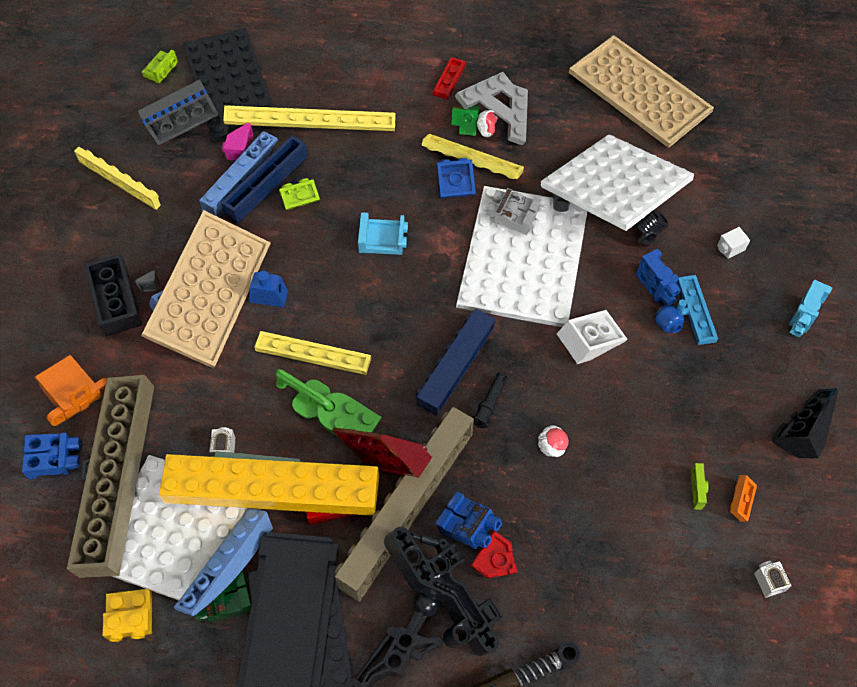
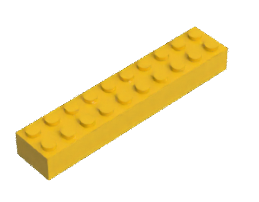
M166 454L159 496L164 503L373 516L376 512L379 472L376 466Z

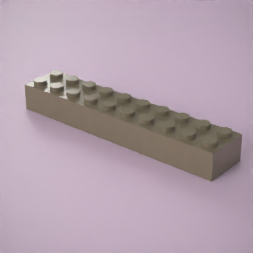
M145 375L107 378L67 570L79 578L120 576L154 385Z
M452 407L450 412L446 411L441 418V425L433 429L430 434L431 439L427 444H423L427 448V452L432 456V459L420 477L405 475L398 479L396 483L397 488L393 494L389 493L384 500L385 505L381 511L377 510L372 517V524L369 528H364L358 544H354L347 554L349 557L345 563L341 562L336 568L335 579L338 588L358 602L361 601L391 556L384 545L385 536L397 527H404L407 530L411 527L471 438L474 419L460 410Z

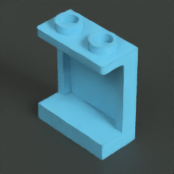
M361 213L358 237L359 253L402 255L403 248H406L407 237H404V233L408 232V222H405L404 215H401L400 221L369 219L368 213Z

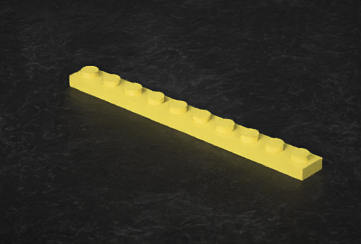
M224 106V124L245 125L251 123V125L395 131V113Z

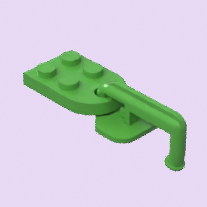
M282 369L276 371L277 388L283 389L289 385L299 392L292 402L294 411L307 419L318 417L320 425L335 436L337 435L332 431L334 427L372 433L381 420V416L351 397L342 393L330 394L329 387L318 380H309L304 384Z

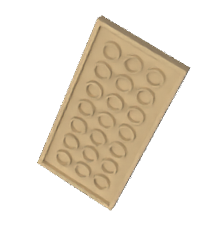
M614 35L569 69V73L668 148L711 114L714 109L709 103Z
M203 210L141 336L214 369L250 290L253 274L258 272L270 242Z

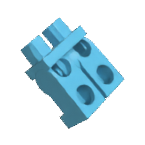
M817 280L812 282L789 323L792 326L790 334L801 337L803 332L807 333L819 314L818 310L830 294L832 287Z

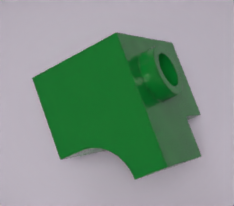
M474 105L467 109H464L462 106H453L451 125L460 126L459 134L476 136L479 105Z

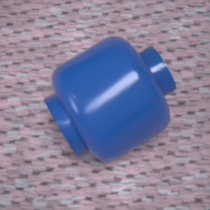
M665 305L656 312L655 321L665 333H677L683 327L684 316L674 306Z

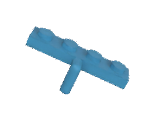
M696 275L679 277L677 285L681 289L682 300L679 301L676 309L682 315H688L698 345L716 343L718 337Z

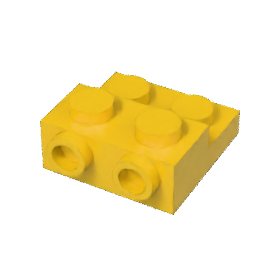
M143 589L106 594V613H103V636L106 639H109L110 642H119L124 637L142 639L145 638V635L152 634L151 590Z

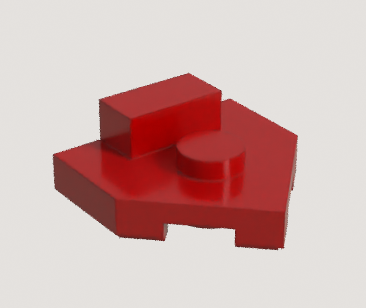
M493 530L490 533L491 543L487 548L480 547L470 567L487 579L517 573L511 542Z

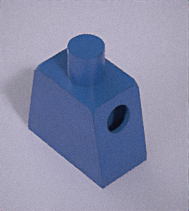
M267 271L255 272L250 285L249 302L284 307L288 289L281 276L269 274Z

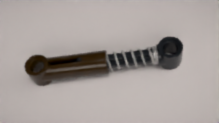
M564 642L553 653L551 652L550 656L546 655L544 659L539 658L537 662L532 661L530 665L525 664L524 668L518 667L515 672L510 668L470 687L523 686V683L527 681L530 683V680L534 678L537 680L538 676H544V673L547 672L551 673L553 669L574 667L581 655L580 648L574 642ZM563 651H571L574 659L567 660L564 658Z

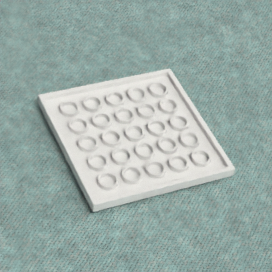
M607 135L543 179L541 187L627 231L691 182L694 174L614 136Z
M148 455L137 478L120 576L112 577L180 600L248 508L164 503L159 496L165 460Z

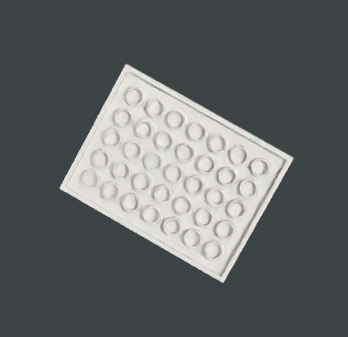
M484 186L456 308L471 311L478 309L488 314L563 327L569 320L587 211L570 202L568 211L558 212L553 208L552 197L518 192L531 199H534V197L541 199L540 208L528 234L524 235L500 223H494V217L486 214L489 203L499 206V203L493 201L495 191L506 192V190Z

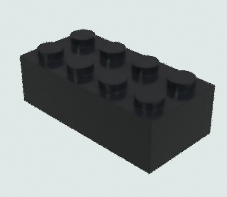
M118 254L84 264L98 323L105 337L142 326L129 272L122 255Z

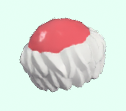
M492 110L483 111L478 115L477 127L484 137H490L495 131L494 124L498 118Z
M551 425L546 427L538 437L539 448H541V452L546 456L559 457L565 453L568 447L569 439L567 434L557 426Z

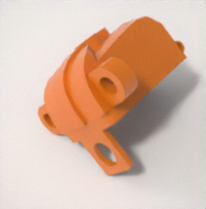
M71 355L35 376L44 394L56 407L47 415V420L52 426L59 425L78 412H83L89 408V405L104 395L107 378L94 383Z

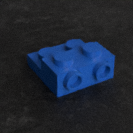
M460 158L457 161H450L446 159L437 163L440 199L476 195L472 160Z

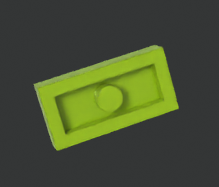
M695 463L691 469L693 507L696 510H702L707 503L708 481H705L704 464Z

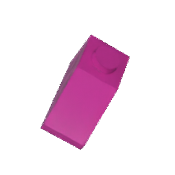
M247 123L227 135L226 141L222 144V151L225 152L227 160H237L251 145L253 138L251 123Z

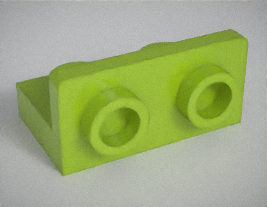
M171 50L169 53L160 51L142 71L143 77L160 83L178 63L175 51Z
M305 178L298 181V184L292 185V183H288L279 189L286 210L320 201L313 179Z

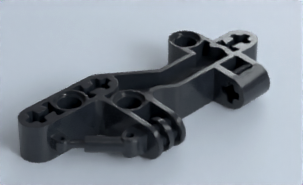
M397 527L388 533L384 538V545L408 585L412 589L442 602L454 620L455 624L446 629L443 634V641L446 646L456 648L468 643L472 651L478 656L496 651L499 640L491 626L498 622L502 616L491 598L477 605L465 584L453 577L452 570L466 560L465 557H460L461 551L455 549L457 544L454 543L450 546L443 538L437 539L424 534L420 536L415 535L413 531H408L404 527ZM414 539L419 540V543L435 547L438 554L430 560L426 559ZM455 632L458 634L459 640L455 637Z

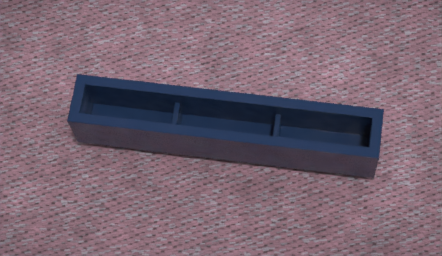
M293 135L286 140L221 202L225 216L237 224L240 223L308 157L306 144Z
M475 309L472 314H468L464 327L458 329L455 335L456 339L453 343L450 342L445 351L446 354L438 359L436 369L428 374L424 387L418 389L416 393L417 406L438 416L495 328L496 318L478 309Z

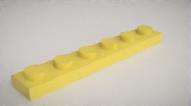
M428 134L422 141V146L427 147L431 151H439L445 156H453L458 159L467 158L472 160L476 167L490 169L491 172L504 174L510 179H518L523 173V166L432 134Z
M78 147L74 151L78 161L155 210L161 206L158 199L159 196L154 190H148L141 182H135L128 174H122L115 166L106 164L102 158L95 157L89 150L85 151Z
M260 331L255 345V350L258 352L363 375L367 374L371 361V355L263 331Z

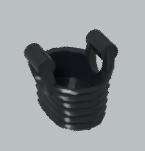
M654 209L634 224L643 233L642 237L638 239L639 244L649 247L656 237L668 227L669 223L666 217L659 210Z

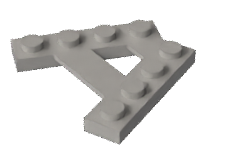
M504 72L457 92L455 98L464 109L481 103L508 123V141L520 145L526 142L528 90L513 85ZM502 92L510 97L509 108L493 96Z

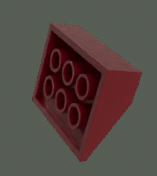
M337 427L332 429L367 466H376L381 471L419 478L432 459V456L427 452V448L421 443H414L378 433Z

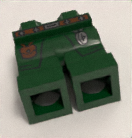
M242 570L212 602L194 615L197 622L209 620L212 623L250 612L252 603L244 571Z

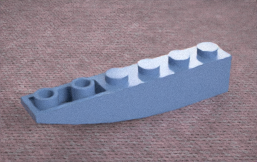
M263 131L199 200L202 212L204 210L220 218L224 214L221 202L267 159L278 139Z
M248 508L174 606L175 610L191 616L196 615L238 576L259 549L261 538L267 537L266 535L273 529L266 511L255 508Z

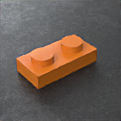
M739 475L730 512L740 522H748L757 487L747 475Z

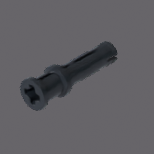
M498 372L484 401L478 404V411L472 417L475 426L482 429L487 428L488 420L495 412L494 406L508 381V376H505L504 373Z

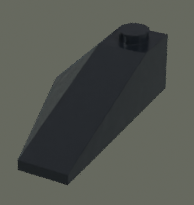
M818 389L804 403L805 407L799 413L794 412L791 415L792 420L787 424L783 423L778 428L772 439L773 443L798 458H819L826 444L838 389Z

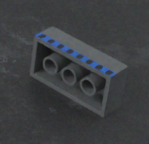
M201 80L138 110L145 127L158 146L219 115Z

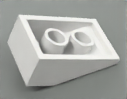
M607 310L568 320L557 333L577 364L590 361L627 340Z

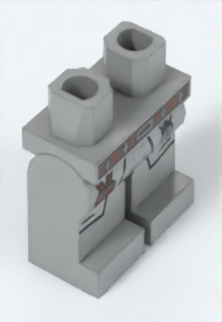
M507 188L506 192L496 190L493 201L499 203V206L489 203L486 214L494 217V223H500L507 228L527 235L539 211L541 199L525 197L518 192H512V189Z

